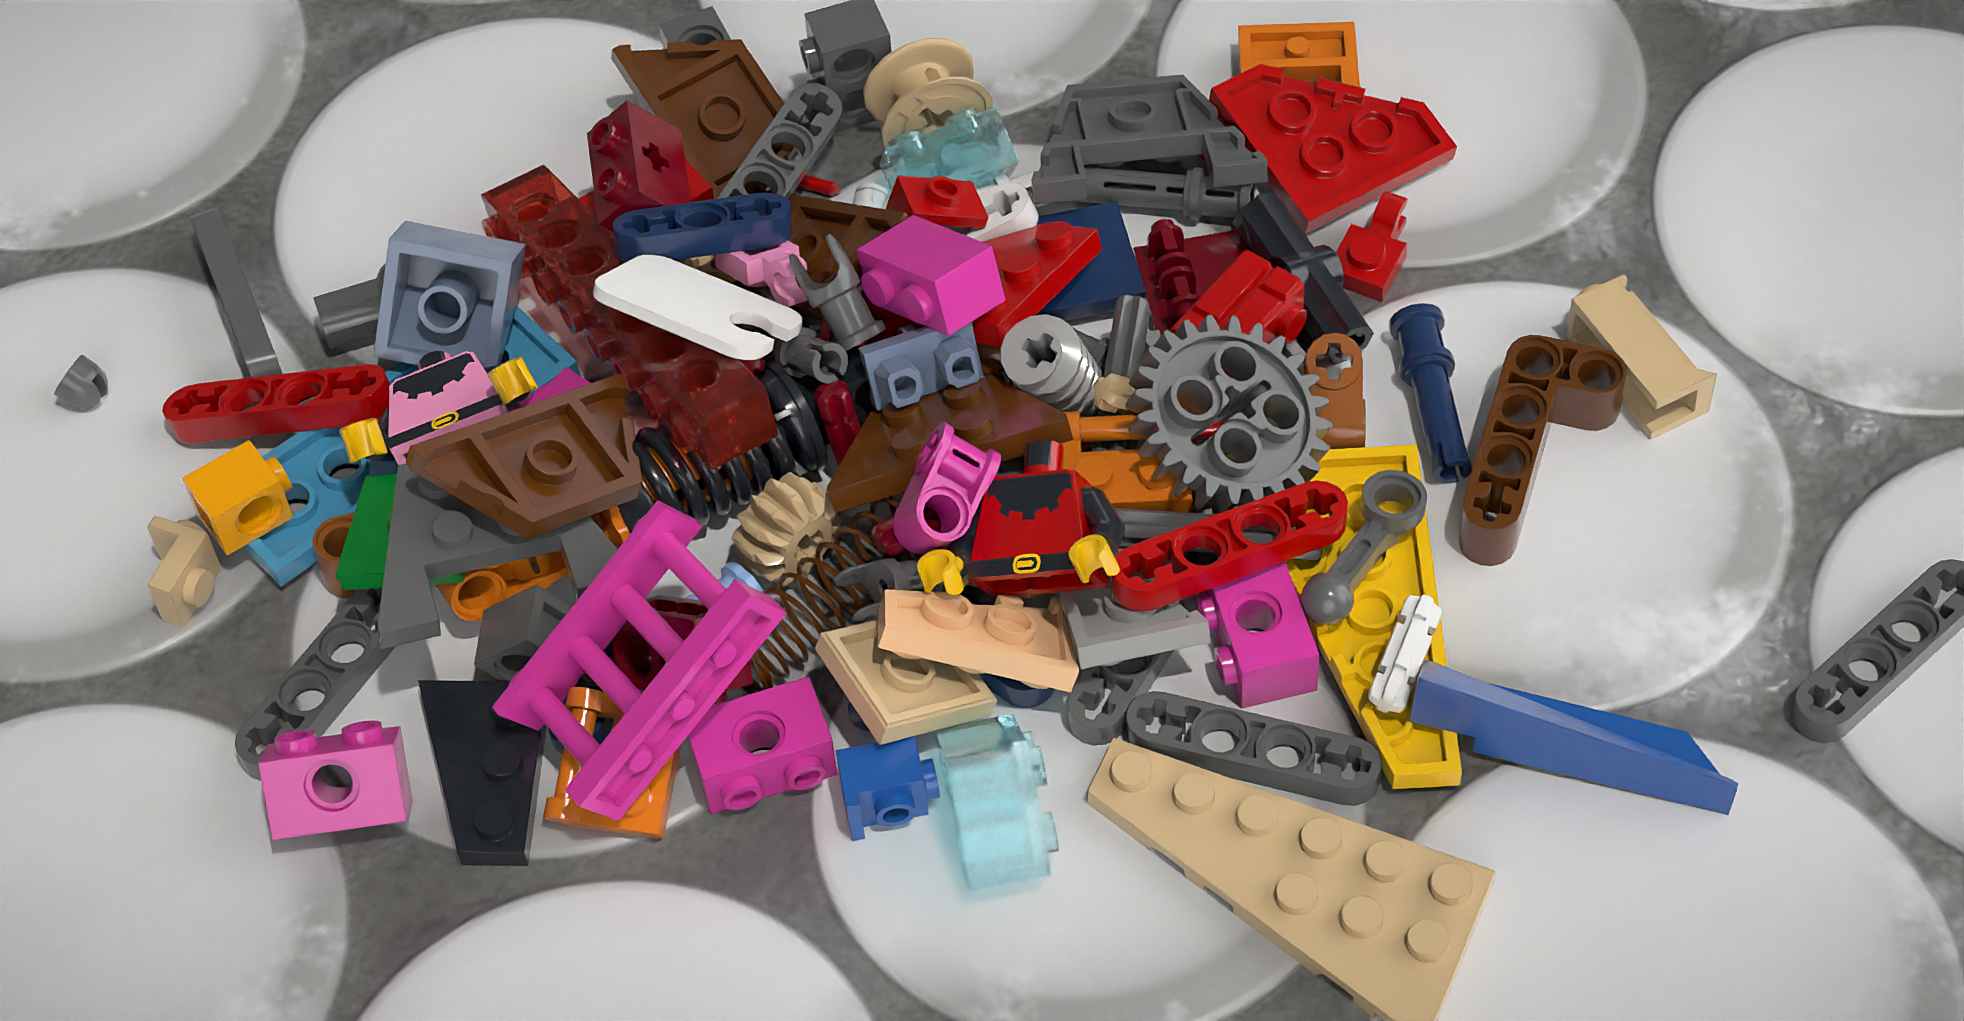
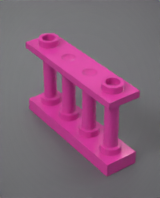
M657 500L646 515L638 520L632 533L524 668L513 676L508 688L492 706L499 716L539 731L545 724L582 765L581 770L564 790L579 807L617 821L622 818L787 614L771 596L736 579L726 589L686 548L701 530L702 526L696 519ZM668 569L708 609L706 615L685 641L645 600ZM627 621L666 661L664 667L643 693L603 651ZM585 673L594 680L624 713L623 718L601 745L562 703L568 694L569 687H574Z

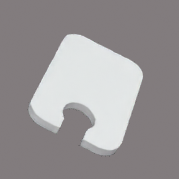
M641 255L599 276L595 280L593 296L599 302L726 356L742 360H756L770 353L773 349L774 339L757 332L740 329L734 324L754 325L766 330L770 335L788 342L800 333L803 322L802 316L789 307L675 260L658 255Z

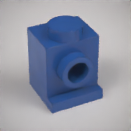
M915 736L882 745L875 742L835 750L852 841L865 839L864 827L878 824L898 826L909 822L914 817L929 815L927 800L940 798L933 758L920 760Z

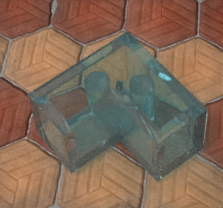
M1013 714L935 730L934 734L945 794L952 808L963 874L970 891L1050 876L1051 870L1048 853L1059 852V844L1052 812L1040 813L1036 788L1047 786V775L1041 748L1035 745L1032 731L1022 732Z

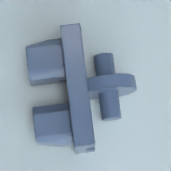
M971 322L950 336L926 326L915 329L912 324H908L898 328L897 336L858 348L868 379L871 403L877 411L883 409L889 402L900 408L918 402L921 396L945 389L949 384L960 388L978 382L979 378L983 376Z

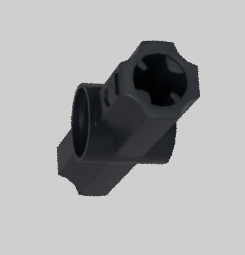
M1274 192L1257 195L1250 203L1239 208L1232 223L1252 252L1269 261L1274 269L1278 266L1299 277L1304 284V309L1307 311L1304 328L1313 341L1324 334L1339 333L1353 339L1360 350L1366 348L1374 332L1342 288L1344 272L1337 253L1326 245L1314 247L1282 200L1278 199ZM1328 348L1325 357L1329 359L1331 364L1347 361L1339 358L1337 348Z

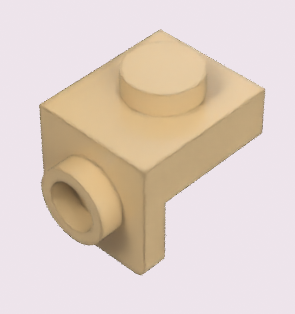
M154 516L147 529L158 555L163 561L147 586L162 621L185 628L197 607H202L208 601L213 590L214 580L222 568L211 543L210 536L203 528L187 520L174 522Z

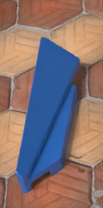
M1427 660L1424 661L1420 671L1409 721L1474 737L1475 741L1472 752L1729 815L1738 783L1717 771L1687 731L1486 683Z

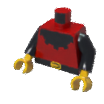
M1050 440L1030 441L1024 447L1023 474L995 476L984 493L983 500L980 501L971 520L970 527L965 534L952 541L946 549L930 551L923 555L917 563V569L925 593L932 592L937 584L943 582L949 595H959L964 589L962 577L967 574L969 580L993 598H997L998 595L1024 596L1109 588L1110 576H1114L1120 571L1115 558L1125 533V525L1103 490L1092 486L1076 470L1063 469L1064 447L1062 444Z

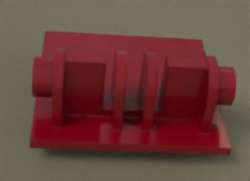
M1161 219L1152 224L1151 232L1147 237V245L1133 247L1134 256L1145 287L1146 299L1149 302L1154 330H1160V336L1166 330L1170 331L1242 252L1246 250L1252 252L1238 230L1184 239L1181 227L1175 225L1170 219Z

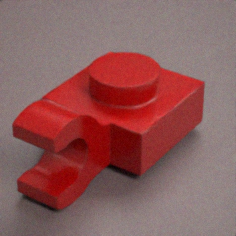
M1384 191L1376 205L1369 228L1365 229L1354 224L1350 225L1336 250L1344 272L1343 289L1383 302L1407 257V243L1397 239L1406 224L1407 217L1401 216L1408 198Z

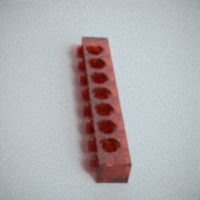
M544 164L481 194L488 218L482 220L485 235L487 237L526 244L521 279L530 277L545 305L551 306L555 304L568 329L573 334L583 333L590 350L600 363L608 360L612 364L616 375L623 373L628 382V392L636 390L640 394L641 400L651 418L655 422L664 420L669 425L674 440L684 453L693 451L710 470H713L779 436L765 385L739 359L726 356L599 302L593 296L595 280L626 262L621 261L615 254L614 234L610 230L598 225L597 217Z

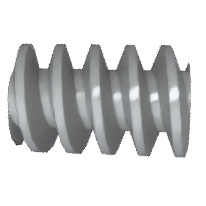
M1047 314L1030 316L1016 323L1005 335L1001 347V364L1013 384L1018 389L1062 412L1080 411L1081 417H1095L1098 408L1093 402L1096 393L1093 385L1098 377H1103L1104 375L1093 356L1076 334L1074 328L1061 318Z

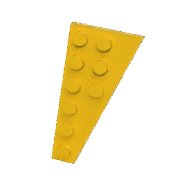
M1417 444L1329 449L1318 462L1321 469L1311 481L1330 482L1338 486L1346 494L1349 502L1344 534L1339 540L1323 547V552L1319 559H1290L1285 561L1300 603L1302 590L1307 581L1317 574L1327 572L1364 525L1365 518L1360 509L1363 485L1369 477L1385 470H1398L1415 476L1422 483ZM1226 455L1227 457L1235 460V458L1232 455ZM1385 501L1377 504L1378 507L1389 513H1402L1408 510L1401 503L1394 501ZM1314 509L1307 510V513H1309V512H1314L1315 510H1314ZM1425 509L1421 522L1407 533L1398 535L1397 544L1381 555L1353 592V608L1344 620L1333 625H1323L1311 620L1303 610L1312 636L1367 741L1378 750L1381 757V768L1392 789L1460 786L1462 775L1457 733L1409 721L1418 677L1413 685L1407 684L1412 686L1413 690L1406 708L1400 713L1392 711L1383 713L1377 710V705L1368 699V691L1377 672L1383 674V672L1378 671V666L1393 628L1397 622L1403 624L1398 621V615L1404 600L1410 595L1421 597L1425 594L1434 598L1433 603L1439 606ZM1329 514L1320 516L1322 518L1329 517ZM1440 618L1435 633L1433 635L1428 634L1432 636V641L1424 661L1435 662L1447 667Z

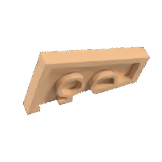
M887 589L884 591L878 609V648L890 650L906 659L924 658L954 665L971 674L989 673L1019 680L1023 684L1036 689L1053 688L1071 693L1079 673L1078 659L1058 598L1052 597L1048 608L1023 607L1024 602L1021 597L1012 595H998L994 605H974L960 594L949 595L947 592L925 593V591Z

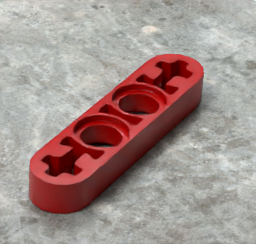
M371 364L197 383L185 386L170 395L163 404L162 413L174 436L182 443H200L345 427L365 419L377 418L379 420L383 411L389 407V386L391 384L382 367ZM315 397L314 399H312V400H310V401H308V402H306V403H304V404H300L301 402H303V401H305V400H307V399H309V398ZM253 404H257L256 406H254V407H252V408H250V409H248V410L243 411L245 408H247V407H249V406H251V405H253Z
M1309 481L1131 545L1120 551L1115 558L1120 571L1112 576L1111 590L1113 596L1121 606L1130 610L1141 612L1155 610L1331 545L1339 540L1345 532L1349 503L1346 494L1338 486L1330 482ZM1310 509H1314V510H1315L1314 512H1309V513H1307V510H1310ZM1329 514V517L1322 518L1320 516ZM1252 526H1265L1272 529L1277 534V538L1269 543L1259 544L1247 540L1242 533ZM1296 526V530H1292L1291 527ZM1204 547L1214 551L1219 558L1212 564L1195 565L1189 562L1183 555L1191 548ZM1164 561H1170L1169 564L1164 565ZM1135 573H1139L1142 578H1144V579H1152V578H1153V581H1152V582H1148V583H1144V581H1143L1139 576L1131 577V578H1130V575H1131V574H1135Z

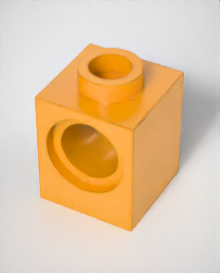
M250 440L182 477L197 516L227 556L294 518L285 495L286 492L293 489L288 475L274 456L264 460Z

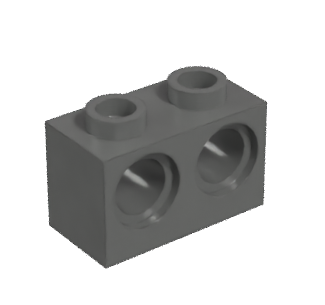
M849 0L804 13L807 38L799 40V48L804 66L808 74H812V78L804 80V84L819 83L837 93L842 102L843 110L834 133L877 121L865 107L863 88L869 73L883 57L892 52L890 33L875 1ZM812 108V112L814 114L820 113L818 110Z

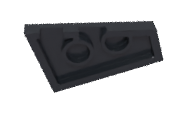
M418 680L461 864L470 866H528L547 726L544 724L538 731L499 716L492 706L508 688L510 681Z

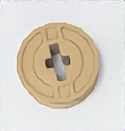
M924 38L904 44L883 57L869 73L863 88L865 107L876 120L883 122L881 127L883 146L893 158L909 164H931L951 158L968 148L986 130L993 115L992 96L982 83L972 80L974 77L973 58L962 44L947 38Z

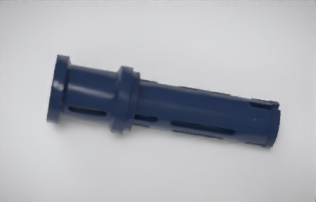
M1412 304L1395 312L1389 320L1390 334L1393 339L1399 342L1402 354L1398 369L1402 380L1413 388L1431 464L1432 478L1434 481L1442 484L1459 482L1455 465L1459 466L1460 474L1465 479L1472 472V463L1468 458L1449 380L1455 369V360L1453 354L1449 349L1445 348L1441 330L1444 328L1445 319L1441 309L1433 304Z

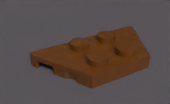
M741 39L713 40L706 45H696L692 42H672L666 44V49L631 51L630 44L619 45L612 49L611 60L644 110L681 129L685 159L712 186L714 199H717L784 105V102ZM778 142L771 146L778 157L789 161L797 150L793 145L784 142ZM751 181L744 184V189L748 194L766 193L767 190L770 191L771 189L759 181Z
M792 194L788 199L791 203L792 235L788 241L799 246V254L807 263L806 272L813 282L825 284L833 281L839 270L838 263L826 240V235L831 234L842 246L861 280L863 272L856 249L908 219L909 216L901 211ZM795 276L796 282H797L798 286L801 288V286H800V284H799V282H798V280H797V278H796V276ZM808 301L789 306V308L798 312L802 317L820 321L823 319L820 309L811 308Z
M623 373L410 446L406 464L411 471L526 539L636 499L642 484L639 457L633 451L636 439L633 418H628L625 401L628 392V382Z
M993 375L981 377L978 382L960 388L949 384L945 389L921 396L918 402L900 408L889 402L883 409L874 410L869 413L827 485L828 495L834 512L837 513L905 492L915 472V464L925 442L941 422L952 425L954 435L984 452L988 449L999 452L1001 454V462L1024 455L1025 444L1030 441L1050 440L1062 444L1074 440L1067 415Z

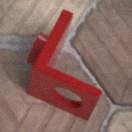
M897 175L885 208L905 212L909 217L914 215L937 225L985 228L989 218L973 182L952 180L944 176L925 178Z

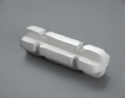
M1423 594L1421 597L1410 595L1404 600L1398 615V621L1403 624L1399 622L1395 624L1378 666V671L1383 672V674L1379 672L1375 674L1368 691V699L1377 705V710L1383 713H1388L1389 711L1400 713L1406 708L1413 687L1407 684L1413 685L1416 682L1432 641V636L1428 634L1433 635L1442 615L1441 607L1433 603L1434 598L1429 595Z

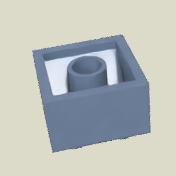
M404 221L389 238L373 357L418 365L421 358L429 352L444 351L453 357L468 351L475 353L483 368L495 365L500 366L518 301L526 244Z

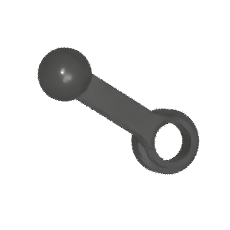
M1398 470L1381 471L1366 480L1363 485L1360 509L1365 518L1364 525L1327 572L1310 578L1302 590V607L1311 620L1323 625H1333L1341 622L1350 614L1354 604L1353 592L1381 555L1397 544L1398 535L1407 533L1423 519L1427 503V491L1420 480L1409 473ZM1385 501H1394L1401 503L1408 510L1402 513H1389L1382 510L1377 504Z

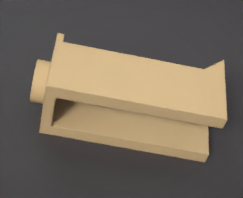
M1623 274L1604 284L1590 285L1583 289L1576 297L1572 298L1566 337L1570 342L1611 351L1622 359L1626 367V379L1621 405L1651 440L1709 412L1717 373L1696 369L1693 362L1635 293L1626 290L1628 278Z

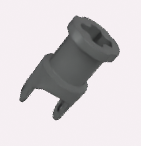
M828 234L826 235L828 246L839 266L838 274L833 281L825 284L813 282L795 254H790L789 260L791 268L811 308L820 309L836 339V344L841 345L847 351L884 331L886 327L882 320H874L857 288L861 282L859 276L840 243L834 236Z
M921 557L900 562L894 558H884L854 566L839 573L834 578L836 586L841 587L860 583L867 588L875 603L858 610L852 616V622L854 624H861L878 620V609L885 589L925 591L917 569V563ZM940 582L937 584L932 592H946L944 583Z

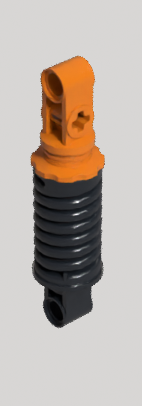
M857 345L846 351L848 366L844 375L831 370L827 372L835 374L838 380L847 384L860 427H862L869 413L876 409L871 403L868 379L858 349L863 346ZM771 361L765 364L762 372L757 371L753 373L750 380H741L734 385L725 387L719 396L709 395L703 398L698 407L686 406L682 408L677 417L666 416L662 418L656 428L644 427L640 429L636 434L633 451L639 457L642 484L637 498L590 515V517L614 546L619 549L632 533L638 520L649 512L657 500L696 519L701 526H704L710 520V510L717 516H724L730 512L732 501L742 506L750 503L753 490L760 494L770 478L779 481L782 476L789 472L800 477L808 472L817 473L825 469L827 466L825 446L830 444L814 394L817 387L827 383L820 382L809 375H804L800 378L791 376L779 363ZM556 551L467 571L463 583L436 584L435 586L459 618L466 621L482 620L483 610L535 585L545 590L557 580L567 576L568 571L562 553ZM531 563H534L539 568L537 573H534Z

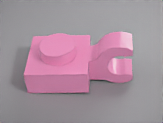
M788 240L777 246L715 255L716 268L741 281L743 285L750 287L769 286L774 299L781 305L789 307L808 301L803 290L796 282L789 255L795 254L806 271L807 263L800 257L799 246Z

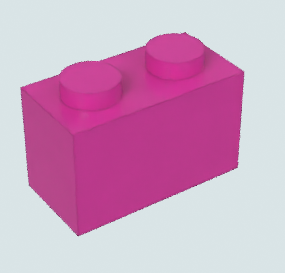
M912 215L856 249L863 272L861 276L862 288L871 303L947 336H950L1006 300L991 245Z

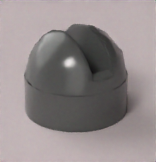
M81 354L62 378L54 395L79 409L92 408L100 403L101 397L105 396L108 392L106 373L96 363Z

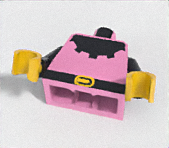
M433 351L421 358L418 364V371L396 379L389 386V407L383 411L378 421L377 418L365 419L347 425L339 431L350 463L365 458L371 461L382 462L396 460L398 465L406 464L410 446L509 412L508 410L513 411L527 406L531 400V391L537 389L538 386L522 356L511 359L500 366L495 365L483 368L474 352L465 351L452 357L444 351Z

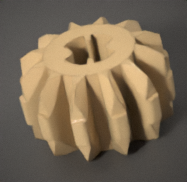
M789 472L782 476L779 481L770 478L766 482L764 490L758 496L751 495V504L747 510L740 512L737 516L741 525L734 531L731 539L738 546L736 555L744 561V565L759 577L762 575L769 581H776L778 583L782 573L792 572L797 574V563L801 558H815V549L819 543H834L832 534L840 527L842 519L834 512L828 491L816 482L811 483L804 477H798ZM830 547L823 548L820 552L821 561H823V554ZM809 562L803 565L802 576H808L810 568L814 563ZM786 578L783 586L791 583L794 578Z

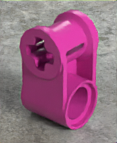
M941 422L925 442L916 461L915 472L895 512L893 528L899 543L908 551L922 555L938 550L963 536L970 527L971 520L982 496L997 473L1001 462V454L993 449H988L986 452L978 449L954 435L952 425ZM924 506L931 508L937 513L941 523L940 533L927 525L923 514Z

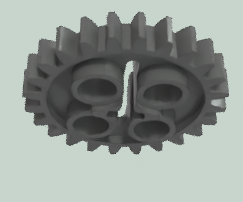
M1207 315L1197 328L1187 319L1181 323L1174 334L1168 330L1163 332L1154 344V347L1150 346L1139 360L1140 367L1128 383L1135 391L1125 403V408L1139 413L1128 427L1129 433L1147 435L1146 442L1138 450L1137 454L1139 457L1156 455L1161 461L1155 468L1152 476L1157 479L1171 473L1177 478L1172 491L1174 496H1179L1190 487L1196 491V508L1201 510L1212 497L1217 499L1220 513L1233 509L1238 504V501L1241 506L1311 481L1321 469L1318 462L1330 449V446L1321 439L1332 428V422L1318 417L1329 404V399L1311 395L1310 393L1311 388L1320 379L1318 374L1301 376L1297 370L1305 356L1299 353L1286 358L1281 353L1285 343L1283 336L1277 337L1270 344L1262 341L1263 328L1260 323H1257L1248 334L1241 333L1237 316H1232L1221 330L1214 317ZM1223 369L1230 372L1236 380L1227 376ZM1263 385L1266 387V392L1255 398L1243 413L1240 412L1232 416L1207 441L1200 446L1192 444L1191 439L1203 433L1216 417L1220 418L1227 414L1256 386ZM1179 402L1186 404L1194 414L1184 410ZM1266 417L1272 419L1279 428L1270 424ZM1222 450L1230 453L1235 458L1236 462L1229 460L1224 455Z

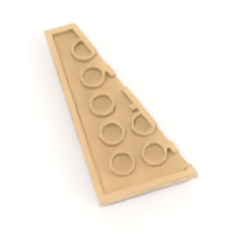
M1113 738L1088 789V805L1148 850H1159L1184 869V877L1203 891L1207 888L1211 889L1233 906V913L1309 971L1316 976L1324 974L1354 997L1353 1003L1372 1018L1379 1015L1385 1021L1439 1020L1494 884L1495 870L1117 738Z

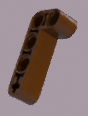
M1542 335L1523 336L1510 345L1506 353L1463 500L1459 546L1463 555L1471 562L1481 566H1495L1503 564L1514 554L1551 423L1582 430L1598 431L1606 429L1616 422L1620 414L1626 379V367L1622 359L1615 353L1598 347ZM1489 512L1497 515L1495 521H1487Z

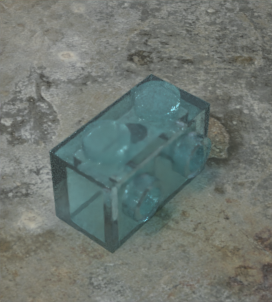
M994 107L980 113L977 112L976 108L964 110L944 120V127L923 134L921 129L901 134L889 141L890 147L885 149L880 162V167L892 192L897 175L925 178L944 176L952 180L971 181L977 189L993 184V177L1006 174L1008 178L1011 177L1019 160L998 109Z

